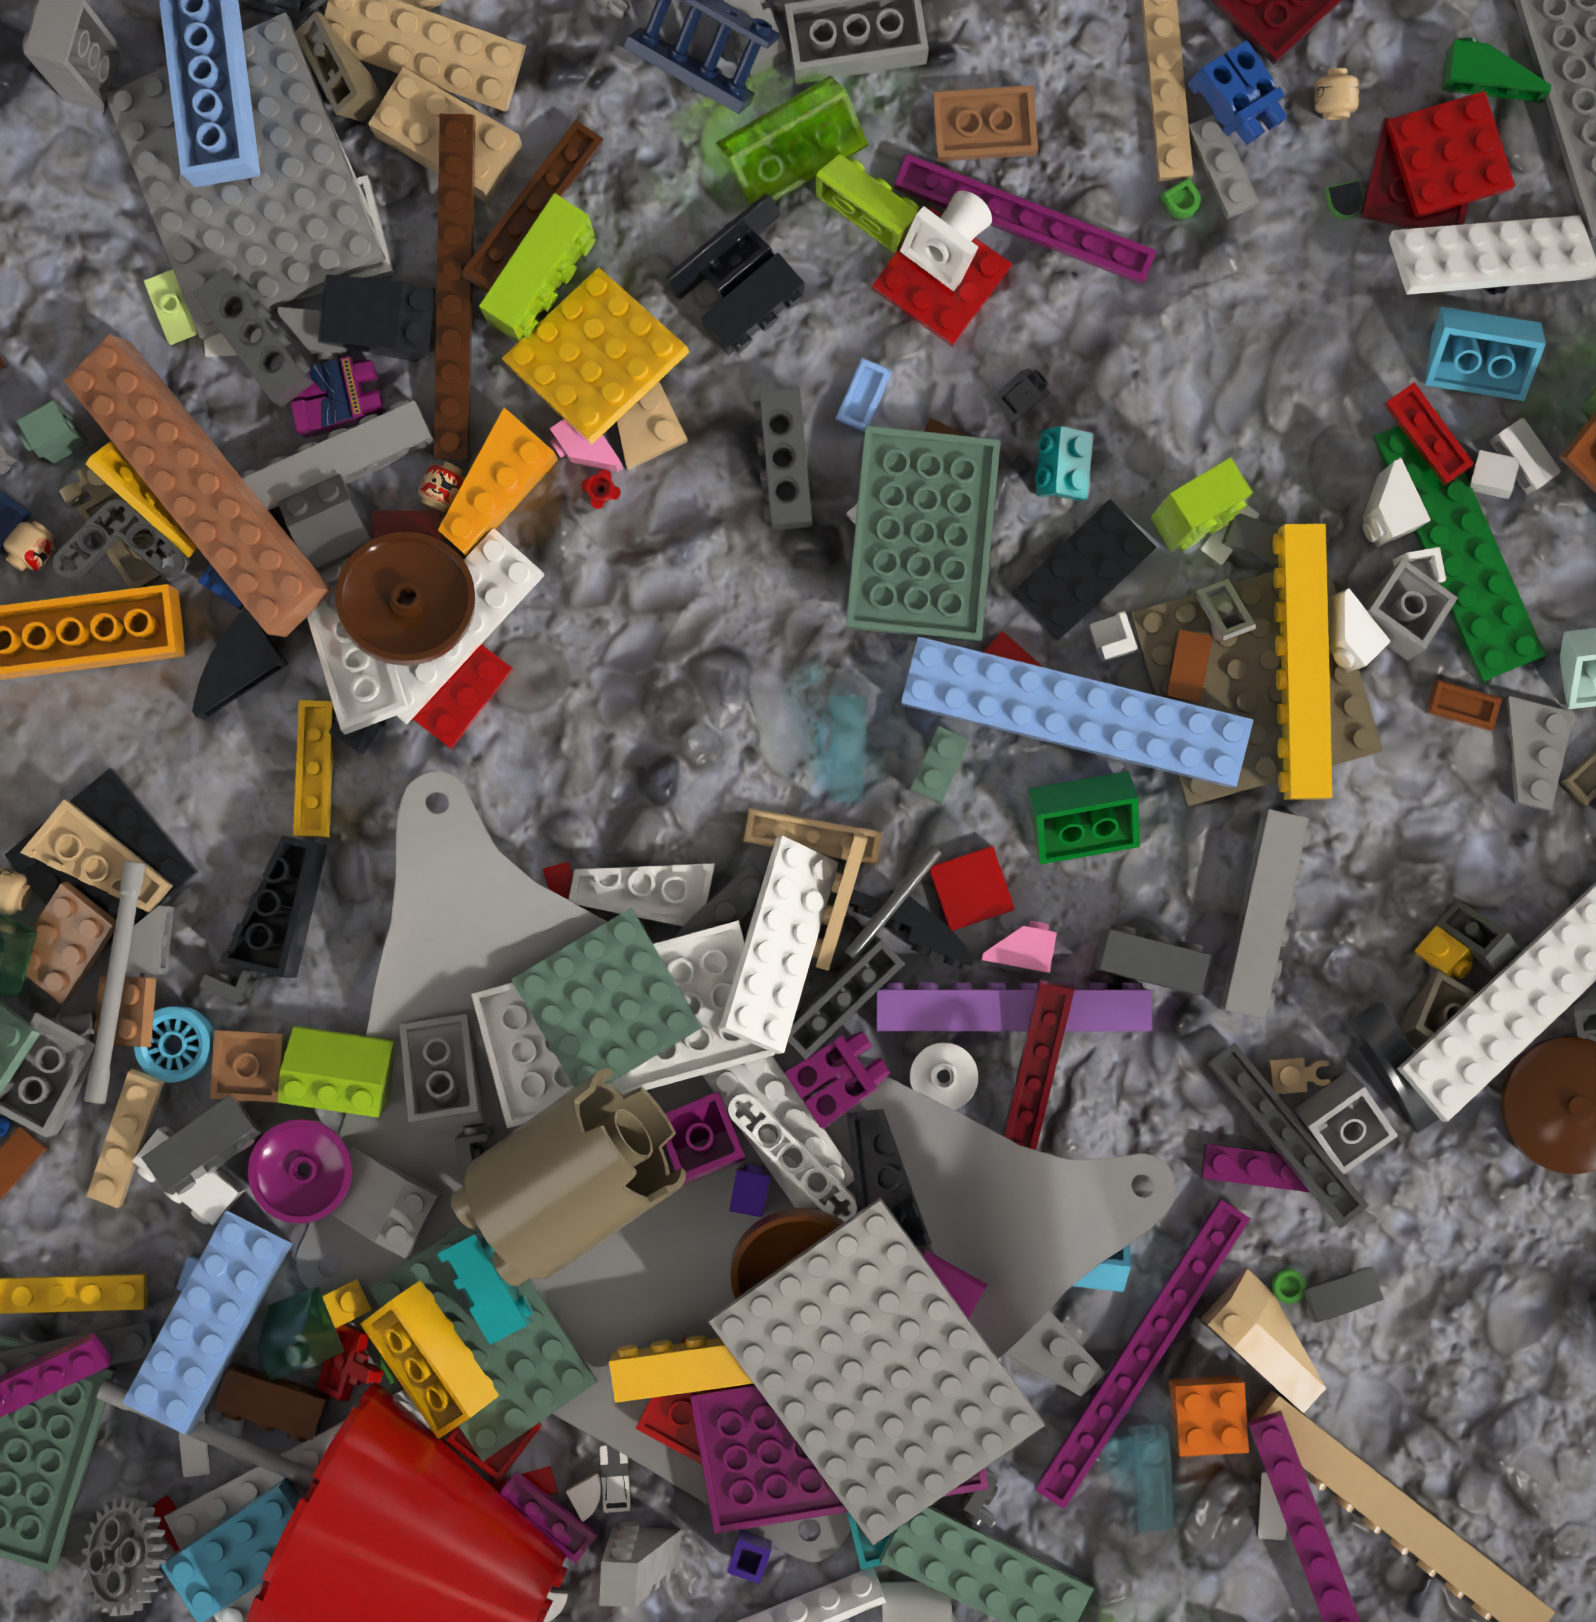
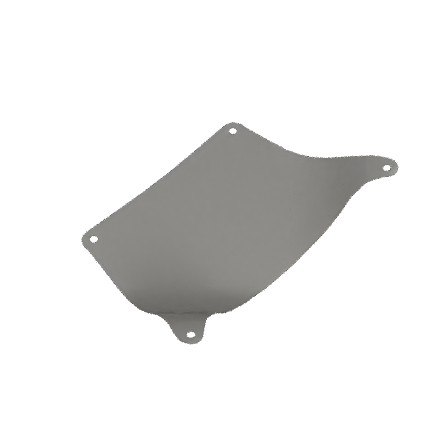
M444 771L427 772L415 778L407 786L401 799L397 820L396 880L391 923L376 977L366 1036L395 1040L389 1106L379 1118L346 1113L339 1133L348 1150L353 1145L437 1188L443 1194L412 1254L407 1258H403L372 1242L331 1214L309 1223L307 1232L296 1255V1268L299 1279L305 1287L318 1296H323L358 1279L371 1307V1311L359 1316L365 1320L381 1308L369 1291V1287L462 1224L452 1209L451 1196L465 1185V1179H462L454 1140L464 1130L463 1127L415 1134L408 1123L399 1024L468 1014L481 1090L484 1127L494 1126L495 1134L490 1140L477 1142V1145H482L485 1152L521 1125L510 1128L506 1127L471 994L513 983L512 978L607 922L568 899L539 885L498 851L485 829L465 785L456 776ZM431 793H443L449 801L448 809L439 814L430 812L425 802ZM788 1041L784 1053H775L773 1055L785 1072L805 1060ZM824 1042L814 1053L818 1052L819 1050H821L829 1044ZM702 1075L650 1089L653 1099L664 1113L714 1093ZM887 1077L877 1085L879 1087L878 1091L843 1114L825 1129L853 1168L847 1113L884 1109L932 1243L931 1245L916 1247L922 1255L928 1250L988 1284L969 1319L998 1359L1013 1347L1069 1288L1100 1263L1144 1235L1162 1219L1174 1203L1176 1193L1173 1173L1167 1163L1155 1155L1139 1153L1085 1160L1060 1158L1020 1146L986 1126L890 1077ZM829 1082L828 1084H826L825 1086H823L821 1089H819L818 1091H816V1093H818L819 1091H821L822 1089H824L825 1087H827L828 1085H830L831 1082ZM730 1116L729 1118L746 1160L682 1186L669 1197L553 1276L546 1279L530 1278L598 1380L597 1383L552 1414L606 1443L708 1506L709 1500L703 1466L635 1429L651 1398L615 1403L609 1360L612 1353L617 1352V1348L626 1345H637V1349L649 1348L653 1342L661 1340H671L672 1344L681 1343L684 1335L689 1337L704 1335L706 1339L720 1338L709 1324V1318L735 1300L730 1277L732 1255L742 1235L754 1223L762 1219V1217L729 1211L737 1167L744 1169L745 1163L756 1164L765 1167L764 1173H770ZM664 1145L671 1173H673L675 1169L668 1154L667 1148ZM772 1174L763 1218L781 1210L795 1208ZM1141 1174L1148 1176L1154 1184L1153 1193L1144 1198L1137 1196L1131 1186L1132 1180ZM853 1182L846 1188L856 1199L855 1182ZM835 1196L830 1198L836 1205L834 1213L838 1214L842 1211L847 1214L850 1212L847 1199L841 1202ZM328 1255L336 1257L341 1266L340 1272L331 1278L323 1276L318 1268L319 1261ZM847 1512L809 1518L815 1520L821 1529L820 1535L812 1541L804 1540L798 1532L799 1524L805 1519L747 1528V1530L755 1535L772 1540L773 1546L806 1562H820L829 1558L841 1548L851 1528Z

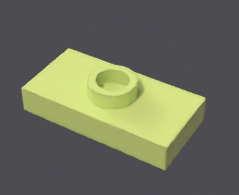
M173 269L144 280L167 342L172 345L198 335Z

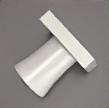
M957 191L940 218L923 206L913 220L900 252L954 291L961 283L979 248L971 241L990 226L992 222L991 212L985 202L977 195L968 191Z

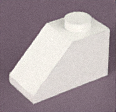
M1346 589L1328 598L1329 651L1333 655L1335 662L1346 673L1367 666L1391 642L1350 589Z

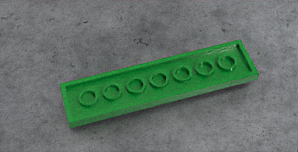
M1399 425L1375 435L1373 440L1385 467L1387 468L1394 461L1402 459L1431 519L1416 529L1414 533L1422 550L1440 547L1446 580L1439 584L1458 597L1449 613L1480 683L1546 656L1476 495L1470 487L1465 471L1443 486Z

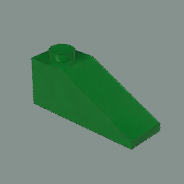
M1465 37L1454 40L1446 51L1441 91L1471 95L1485 91L1487 97L1541 103L1551 92V84L1490 44L1479 43L1475 38Z

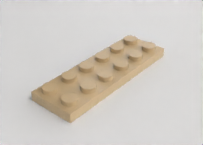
M328 0L324 18L359 60L398 74L402 67L440 89L502 111H508L526 45L401 0Z

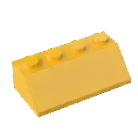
M421 1280L390 1300L360 1323L438 1439L474 1416L499 1396L492 1380L484 1374L475 1361L472 1351L462 1342L454 1330L453 1323L445 1317L436 1304L433 1294L424 1286Z

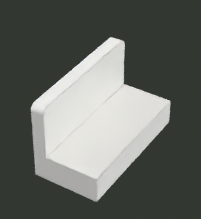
M1524 418L1519 419L1489 440L1497 454L1515 457L1520 460L1516 481L1526 495L1539 489L1561 472Z

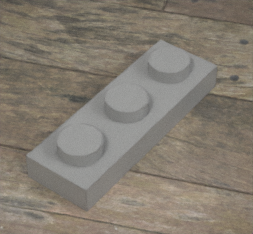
M1213 114L1189 124V134L1227 220L1257 207L1259 200L1230 136L1227 137L1222 130L1224 125L1220 124Z

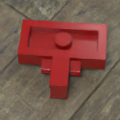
M345 1323L335 1329L316 1388L339 1401H349L354 1385L360 1386L361 1382L380 1384L384 1370L368 1363L370 1355L365 1353L369 1336L366 1332L349 1323Z

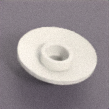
M936 1043L923 1049L914 1059L910 1070V1083L913 1090L955 1110L965 1105L974 1095L978 1085V1070L972 1056L962 1047L952 1043ZM940 1070H947L950 1077L947 1082L942 1083L938 1081L937 1073Z

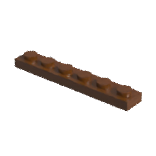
M575 120L465 266L462 276L488 293L553 194L556 193L562 198L565 196L602 146L603 138Z

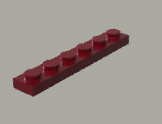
M1039 980L1002 1135L1016 1144L1030 1149H1037L1075 991L1073 986Z

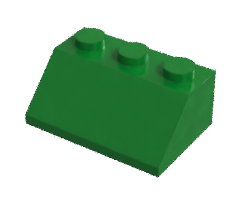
M1129 771L1028 788L1030 815L1040 865L1140 847L1138 796Z

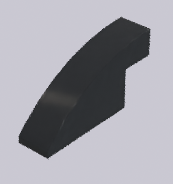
M246 608L223 633L209 656L200 677L192 709L195 717L205 720L289 665L270 635L263 630Z
M1376 1002L1348 1021L1364 1044L1358 1049L1415 1132L1420 1133L1439 1120V1117L1397 1069L1414 1053V1050L1384 1003Z

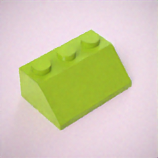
M839 154L817 173L816 197L895 254L904 243L913 220L919 212L918 205L908 197L903 196L901 199L891 191L892 187L882 178L876 177L874 179L864 172V166L852 157L846 159Z
M294 1026L280 1069L277 1103L379 1118L389 1106L395 1040Z

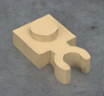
M1304 1057L1268 1060L1270 1086L1277 1094L1308 1092L1307 1082H1312L1318 1086H1327L1331 1083L1330 1079H1319L1316 1076V1071L1321 1066H1329V1062L1318 1059L1305 1066Z

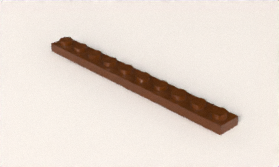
M439 113L434 459L470 460L473 283L463 277L462 272L473 257L476 116L474 114Z

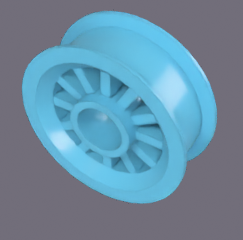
M175 1006L156 1010L153 1017L152 1043H157L158 1047L152 1049V1043L151 1047H134L137 1061L148 1075L161 1079L164 1082L174 1083L192 1079L201 1074L212 1061L214 1029L203 1014L189 1007ZM172 1019H176L175 1027ZM184 1022H187L188 1025L183 1030ZM162 1023H164L166 1030L161 1026ZM194 1029L196 1035L190 1036L189 1034ZM154 1033H158L161 1037H154ZM173 1035L178 1036L182 1041V1048L178 1053L172 1052L169 1048V1040ZM198 1039L199 1046L192 1045V1041ZM190 1050L197 1052L196 1057L190 1052ZM160 1052L161 1055L157 1059L154 1054ZM168 1058L166 1066L162 1065ZM185 1059L190 1062L188 1066L186 1065Z

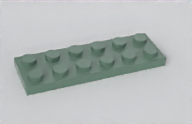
M931 1506L894 1530L879 1557L880 1563L1001 1622H1078L1094 1590L1091 1584Z

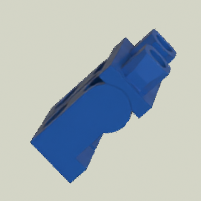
M1248 40L1203 66L1187 83L1194 94L1201 92L1210 104L1215 118L1220 124L1224 125L1222 130L1227 137L1237 132L1246 145L1255 141L1265 132L1257 118L1260 117L1270 131L1288 117L1278 103L1285 96V93L1280 87L1276 88L1273 78Z

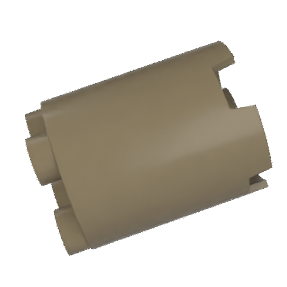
M601 1069L472 1160L468 1165L465 1173V1185L452 1194L451 1206L457 1218L466 1227L480 1229L482 1235L494 1249V1266L506 1283L511 1286H519L530 1278L546 1279L553 1276L683 1186L686 1171L680 1168L670 1174L667 1159L662 1149L676 1132L661 1107L642 1086L623 1095L612 1086L604 1083L613 1075L611 1069Z

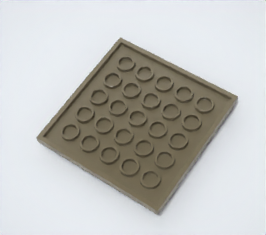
M1327 564V595L1329 598L1335 595L1336 591ZM1274 572L1232 583L1233 588L1253 619L1256 629L1224 641H1214L1212 639L1201 702L1198 704L1173 699L1254 720L1237 787L1229 788L1177 775L1186 807L1277 782L1279 773L1283 772V758L1278 757L1277 750L1278 739L1283 738L1282 724L1277 722V705L1282 704L1281 690H1277L1276 672L1281 669V656H1276L1275 639L1277 635H1280V622H1276L1274 617L1275 602L1279 601V588H1275L1273 582ZM1197 593L1130 613L1153 695L1168 698L1165 695L1177 631L1181 629L1212 635L1211 622L1197 600ZM1329 651L1331 755L1333 766L1382 752L1383 749L1359 669L1346 673L1335 662L1333 655Z

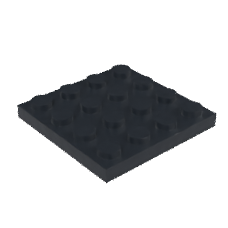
M109 768L70 800L76 807L173 885L157 906L198 873V870L114 769ZM44 823L5 854L15 869L26 876L27 883L45 905L48 904L60 883L68 881L115 920L117 919L119 898L93 885L82 882L63 871L54 869L46 863L20 853ZM137 907L134 925L150 912ZM114 933L104 946L101 953L104 950H106L110 945H112Z

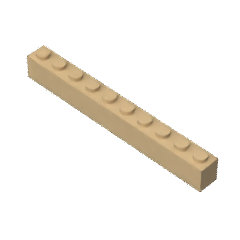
M1274 1390L1270 1391L1248 1420L1282 1411L1301 1464L1309 1472L1307 1479L1322 1491L1328 1487L1337 1495L1334 1500L1351 1513L1355 1508L1362 1513L1364 1518L1361 1521L1376 1534H1379L1381 1530L1385 1531L1392 1537L1389 1543L1406 1556L1409 1551L1419 1558L1416 1564L1434 1578L1438 1573L1447 1581L1444 1586L1459 1599H1462L1464 1595L1468 1596L1474 1601L1471 1607L1489 1621L1493 1616L1499 1622H1549L1556 1613L1545 1602Z

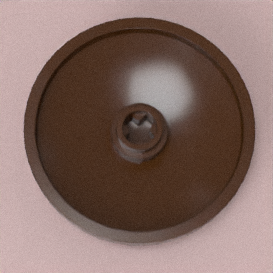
M396 532L372 539L351 555L338 578L336 585V607L345 633L362 652L384 663L402 666L418 665L445 655L465 636L475 612V588L467 565L449 545L426 534Z
M1563 1036L1539 1042L1517 1058L1504 1080L1501 1092V1115L1507 1134L1516 1148L1525 1157L1541 1167L1566 1174H1582L1596 1170V1042L1590 1039Z
M792 1208L772 1213L754 1223L739 1239L732 1255L730 1277L735 1299L843 1224L844 1221L821 1210Z

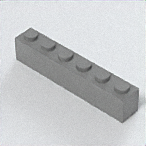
M402 400L393 404L387 413L380 416L377 414L368 415L359 421L360 425L349 430L347 428L335 430L328 435L329 439L323 442L304 444L297 449L298 453L290 457L279 456L267 462V467L257 472L255 470H248L239 475L270 514L276 517L282 514L278 501L338 474H341L346 484L434 445V438L415 400L411 402Z
M1270 809L1262 811L1219 1006L1221 1010L1265 1019L1266 1014L1271 1013L1273 1010L1275 993H1271L1274 979H1279L1282 970V960L1278 958L1281 946L1285 947L1289 938L1290 928L1286 926L1288 913H1293L1296 906L1297 894L1293 893L1295 880L1301 879L1304 869V860H1300L1302 848L1308 846L1311 837V827H1307L1309 818Z

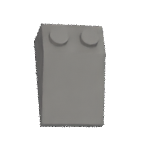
M35 1013L30 1024L41 1034L1 1093L0 1114L44 1137L58 1135L75 1104L93 1059L96 1043L39 1013Z
M468 1014L399 1024L408 1123L415 1134L483 1124L481 1090Z
M352 1145L349 1150L353 1167L351 1185L344 1200L330 1214L372 1242L403 1258H407L412 1254L443 1192Z

